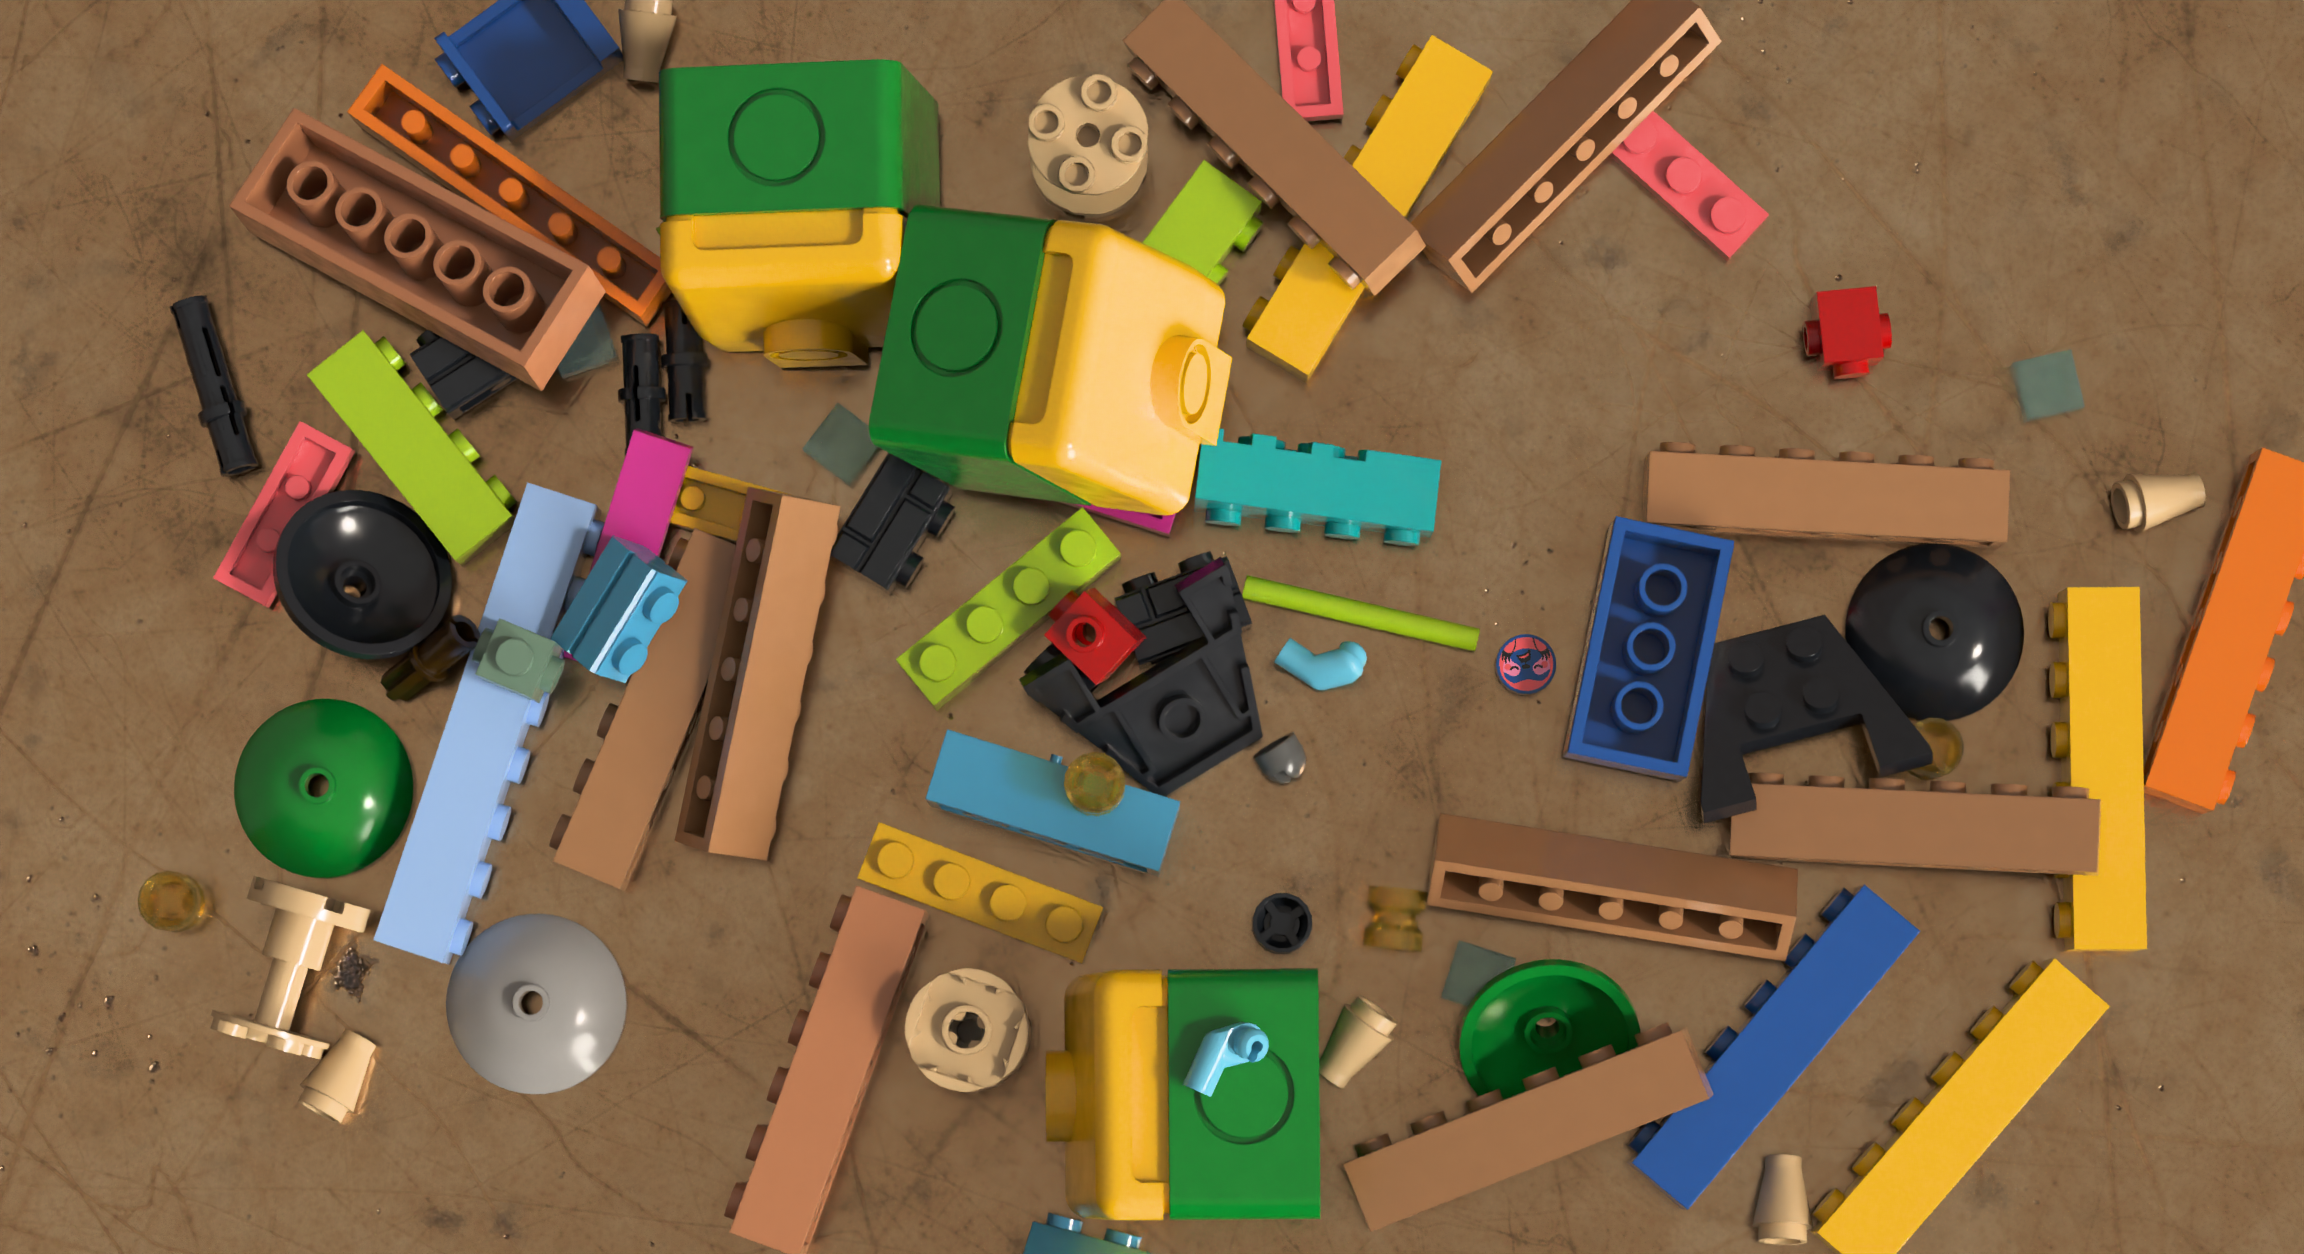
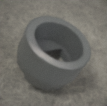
M1294 732L1271 742L1253 756L1261 772L1270 781L1279 784L1289 783L1291 777H1300L1305 769L1306 755Z

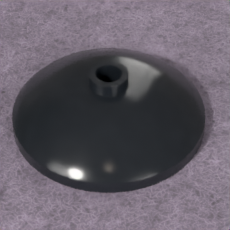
M343 490L315 498L305 504L291 517L283 529L274 551V583L286 613L295 625L310 639L344 656L358 659H384L408 652L412 647L419 645L431 635L442 620L450 601L452 575L448 556L442 543L414 510L383 494L363 490ZM343 586H353L358 590L360 597L350 596L345 592Z
M1928 543L1909 546L1879 561L1865 574L1856 586L1849 600L1844 619V639L1910 720L1936 723L1957 720L1969 716L1990 704L2001 694L2013 678L2019 665L2024 645V623L2021 608L2014 591L2004 576L1979 555L1961 547L1948 544ZM1940 618L1948 623L1950 633L1947 639L1938 640L1931 635L1929 625L1933 619Z

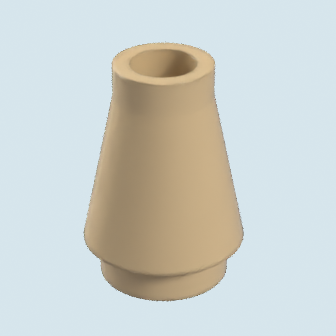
M625 0L624 10L618 9L624 62L623 79L658 83L659 71L677 16L671 15L673 0Z
M2197 473L2187 475L2127 474L2124 481L2114 483L2111 489V504L2118 525L2124 530L2133 528L2139 533L2188 511L2203 508L2206 502L2204 484Z
M1360 995L1357 996L1352 1005L1344 1004L1323 1055L1319 1060V1073L1333 1084L1344 1088L1358 1071L1394 1040L1390 1033L1398 1024L1397 1021L1378 1005Z
M344 1029L339 1040L300 1084L304 1090L298 1102L320 1116L341 1124L347 1112H354L368 1063L376 1045L366 1038Z
M1775 1154L1765 1157V1172L1752 1225L1758 1228V1241L1761 1243L1772 1245H1799L1807 1243V1230L1813 1228L1802 1174V1157Z

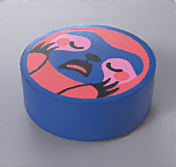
M1530 634L1515 636L1509 639L1497 654L1495 661L1496 675L1500 683L1514 694L1523 696L1536 694L1542 691L1554 677L1556 671L1555 654L1550 645L1540 637Z

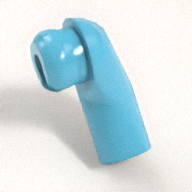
M1289 638L1274 663L1313 689L1324 691L1351 684L1357 680L1363 673V667L1367 662V655L1361 645L1352 641L1342 642L1339 649L1316 655L1292 638Z
M1239 1022L1208 1032L1201 1042L1183 1085L1211 1097L1224 1068L1249 1061L1252 1063L1258 1062L1265 1057L1269 1048L1267 1035L1257 1025L1248 1022Z

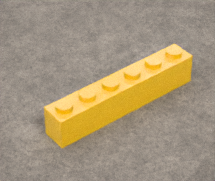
M1431 35L1423 49L1413 44L1396 73L1397 76L1404 79L1393 99L1384 94L1381 96L1365 124L1373 129L1372 134L1362 150L1352 145L1344 159L1407 219L1489 85L1493 71ZM1320 242L1313 249L1309 248L1305 243L1301 250L1292 245L1289 247L1273 274L1274 277L1281 280L1270 301L1262 296L1257 299L1242 327L1251 331L1246 339L1247 348L1305 383L1310 379L1365 288L1359 283L1352 290L1339 278L1328 265L1334 256Z
M2067 587L2058 593V602L2050 603L2048 613L2050 638H2059V662H2051L2049 684L2051 697L2060 698V722H2052L2050 740L2052 757L2061 758V782H2054L2052 787L2089 788V799H2101L2102 804L2099 875L2054 874L2055 878H2063L2064 902L2055 903L2056 938H2064V951L2147 949L2140 587Z
M2055 958L2045 960L2040 966L2034 960L2028 963L2010 984L2009 988L2016 994L2001 1011L1993 1005L1973 1026L1970 1033L1977 1039L1962 1056L1953 1051L1934 1071L1930 1078L1937 1085L1922 1102L1914 1096L1895 1116L1891 1124L1898 1130L1882 1148L1878 1143L1874 1142L1856 1161L1852 1170L1858 1174V1177L1845 1192L1842 1193L1835 1187L1816 1207L1812 1215L1819 1222L1810 1232L1835 1254H1896L2110 1006Z

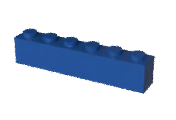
M1865 884L1858 886L1852 893L1843 887L1821 913L1828 922L1816 937L1812 939L1806 933L1801 936L1788 951L1786 961H1783L1790 968L1780 980L1773 985L1766 979L1745 1003L1744 1007L1751 1014L1739 1029L1735 1031L1728 1025L1708 1047L1705 1053L1713 1060L1704 1069V1072L1714 1095L1708 1100L1665 1116L1659 1124L1656 1121L1644 1124L1628 1143V1146L1635 1153L1627 1163L1681 1209L1688 1210L1920 933V930Z

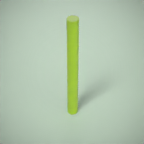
M1249 575L1246 577L1242 594L1243 599L1474 652L1480 628Z

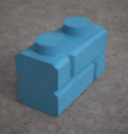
M613 535L552 634L551 639L558 643L566 652L572 654V657L589 671L626 683L629 676L638 671L645 663L648 655L647 647L661 624L668 621L675 614L679 605L678 596L688 580L672 567L666 565L650 549Z

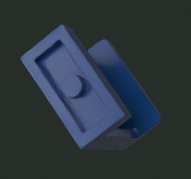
M498 0L450 36L442 32L434 38L443 51L441 55L435 58L442 71L455 88L463 82L467 83L478 98L469 107L490 135L501 129L510 142L623 61V54L619 46L584 0Z

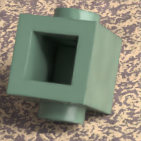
M500 618L494 630L487 627L484 629L472 657V661L479 663L475 675L489 683L537 703H540L544 691L550 694L554 691L565 665V660L559 658L563 648L558 643Z

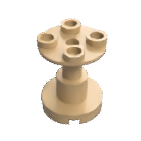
M1095 74L1065 79L1052 86L1039 99L1029 116L1028 147L1031 155L1030 165L1038 190L1053 207L1073 215H1084L1085 218H1101L1120 211L1137 196L1147 174L1148 124L1145 113L1134 95L1125 87L1115 83L1111 78Z
M253 876L247 899L276 908L262 951L263 955L273 958L255 1019L252 1020L212 1010L211 1016L214 1018L210 1029L244 1039L248 1038L266 1043V1046L292 1054L305 1055L321 1060L324 1049L328 1050L329 1043L290 1031L308 968L317 971L321 970L334 925L364 933L371 910Z
M961 968L937 976L918 991L907 1012L905 1037L912 1059L929 1080L946 1089L964 1093H977L999 1087L1019 1070L1029 1051L1031 1025L1024 1003L1005 981L987 971Z

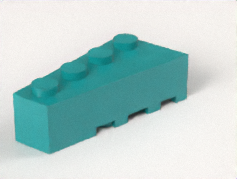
M1220 428L1216 446L1201 444L1194 512L1206 513L1205 522L1240 526L1241 517L1265 519V529L1288 533H1299L1301 524L1325 526V536L1341 539H1360V530L1383 532V542L1404 546H1419L1420 537L1431 538L1434 532L1441 460L1373 450H1358L1357 457L1345 456V448L1318 442L1300 443L1297 450L1286 449V442L1277 440L1276 436L1255 433L1250 434V436L1238 437V443L1223 441L1224 429Z

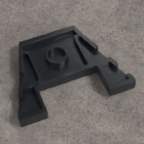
M1221 557L1175 584L1176 589L1204 635L1098 700L1095 699L1075 665L1063 653L1019 679L1024 690L1036 702L1040 701L1049 708L1064 724L1076 733L1079 732L1101 749L1106 757L1149 791L1161 796H1167L1263 737L1250 669L1246 662L1241 637L1242 629L1239 614L1235 607L1231 587L1233 585L1231 574Z
M1826 615L1714 643L1707 677L1701 815L1704 823L1757 810L1756 796L1742 755L1843 728L1862 725L1880 778L1932 764L1933 752L1929 743Z

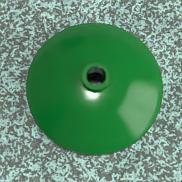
M313 699L299 702L280 710L268 718L257 728L245 745L238 761L234 780V799L238 818L252 844L263 856L282 869L312 878H337L351 875L364 870L380 860L392 849L404 832L412 813L415 798V778L412 763L403 742L396 732L383 719L368 709L337 699ZM316 775H324L329 783L327 792L320 797H313L308 790L309 781Z
M1536 960L1517 965L1500 973L1484 985L1475 995L1463 1016L1460 1026V1060L1465 1076L1478 1096L1500 1089L1503 1099L1526 1091L1522 1079L1555 1066L1559 1077L1582 1069L1578 1057L1612 1044L1617 1055L1637 1047L1638 1044L1634 1035L1641 1032L1637 1013L1628 995L1613 979L1603 972L1583 963L1570 960ZM1543 1018L1556 1019L1555 1023L1550 1026H1540L1537 1024Z

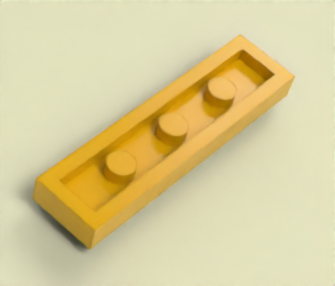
M878 822L857 877L859 880L1083 964L1103 911V907L880 822Z

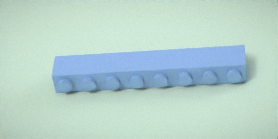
M527 482L478 627L480 636L486 627L494 630L500 618L552 640V634L586 580L581 578L580 574L587 554L595 556L605 523L599 521L602 511L596 504ZM564 649L562 650V652H561V654H560V656H559V658H561V659L564 658V657H563L564 652H565ZM474 650L470 651L373 939L374 941L449 965L453 954L462 956L467 947L473 922L466 920L465 917L472 897L481 899L486 890L492 871V864L484 861L491 840L501 841L511 814V807L503 804L510 783L520 784L530 758V750L522 747L529 726H540L550 696L548 692H544L540 703H537L481 679L475 675L479 663L472 661Z

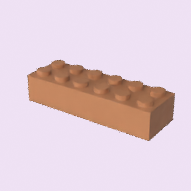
M293 108L229 205L231 210L253 235L540 391L544 389L606 292L589 265L296 108Z
M857 885L852 897L844 894L841 895L830 924V929L839 932L831 955L820 952L809 981V986L818 989L810 1012L803 1009L799 1010L788 1038L789 1044L797 1046L789 1069L778 1067L768 1092L766 1101L776 1104L768 1126L757 1124L745 1158L755 1162L747 1183L743 1181L736 1182L724 1216L734 1220L729 1233L787 1254H807L929 920L930 914L926 910Z

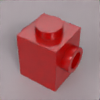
M1876 286L1816 292L1811 298L1812 320L1803 322V339L1806 355L1816 356L1817 371L1833 369L1835 379L1869 375V366L1877 365L1884 358L1883 349H1889L1892 346L1890 318L1888 313H1879Z
M1095 587L1084 591L1080 596L1074 590L1066 594L1048 614L1055 623L1044 634L1096 685L1106 681L1146 638ZM1087 623L1092 625L1096 631L1095 640H1092L1086 632Z

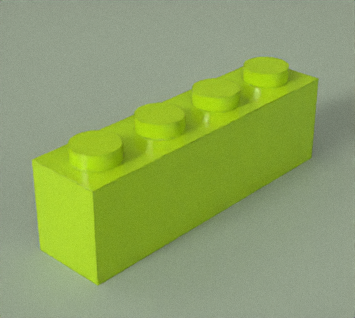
M1203 160L1142 243L1192 266L1220 285L1229 271L1221 264L1235 246L1241 251H1245L1262 228L1264 222L1257 218L1261 212L1262 201Z
M362 330L310 371L307 376L454 560L463 567L512 528L515 517L509 511V508L516 504L517 501L495 474L485 481L472 464L473 461L480 457L479 453L458 428L451 434L444 430L435 418L443 410L442 407L421 382L413 388L408 385L398 372L406 362L385 336L374 342Z
M1082 507L906 650L896 661L933 708L938 711L1050 619L1048 614L1066 594L1074 590L1080 595L1121 561V553Z

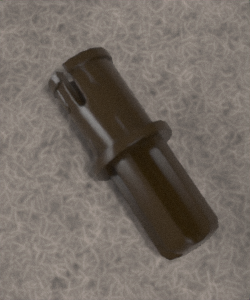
M454 615L448 620V623L419 645L412 647L408 655L382 675L381 684L386 689V696L392 701H397L398 699L407 701L431 681L439 682L444 680L449 675L451 666L469 651L475 649L480 638V632L476 625L466 616Z

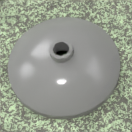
M549 914L514 916L502 920L480 933L466 947L463 955L456 962L449 979L446 995V1015L449 1030L464 1060L487 1081L509 1091L524 1094L559 1092L571 1088L592 1076L602 1067L615 1050L622 1035L627 1014L625 981L621 969L608 947L584 926L566 918ZM536 991L541 995L543 1005L538 1013L529 1015L522 1009L521 1001L526 993Z

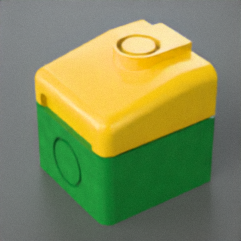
M872 59L680 67L660 70V219L664 221L660 224V267L663 279L697 334L721 351H763V356L780 368L868 365V347H883L909 213L917 204L940 207L938 102L901 62L894 60Z
M917 204L909 213L869 418L871 442L875 446L958 489L1088 506L1092 504L1096 507L1157 515L1175 514L1183 509L1189 500L1199 444L1217 445L1232 357L1217 348L1225 307L1224 292L1217 283L1192 266L1106 225Z
M1318 968L1168 969L1167 976H1162V969L1111 970L1081 975L1070 982L1064 996L1065 1050H1046V1141L1065 1142V1195L1068 1206L1075 1214L1083 1218L1105 1220H1163V1214H1169L1170 1220L1320 1219ZM1248 1022L1257 1025L1267 1035L1269 1048L1265 1057L1258 1062L1252 1063L1249 1061L1224 1068L1211 1097L1183 1085L1201 1042L1208 1032L1235 1023Z

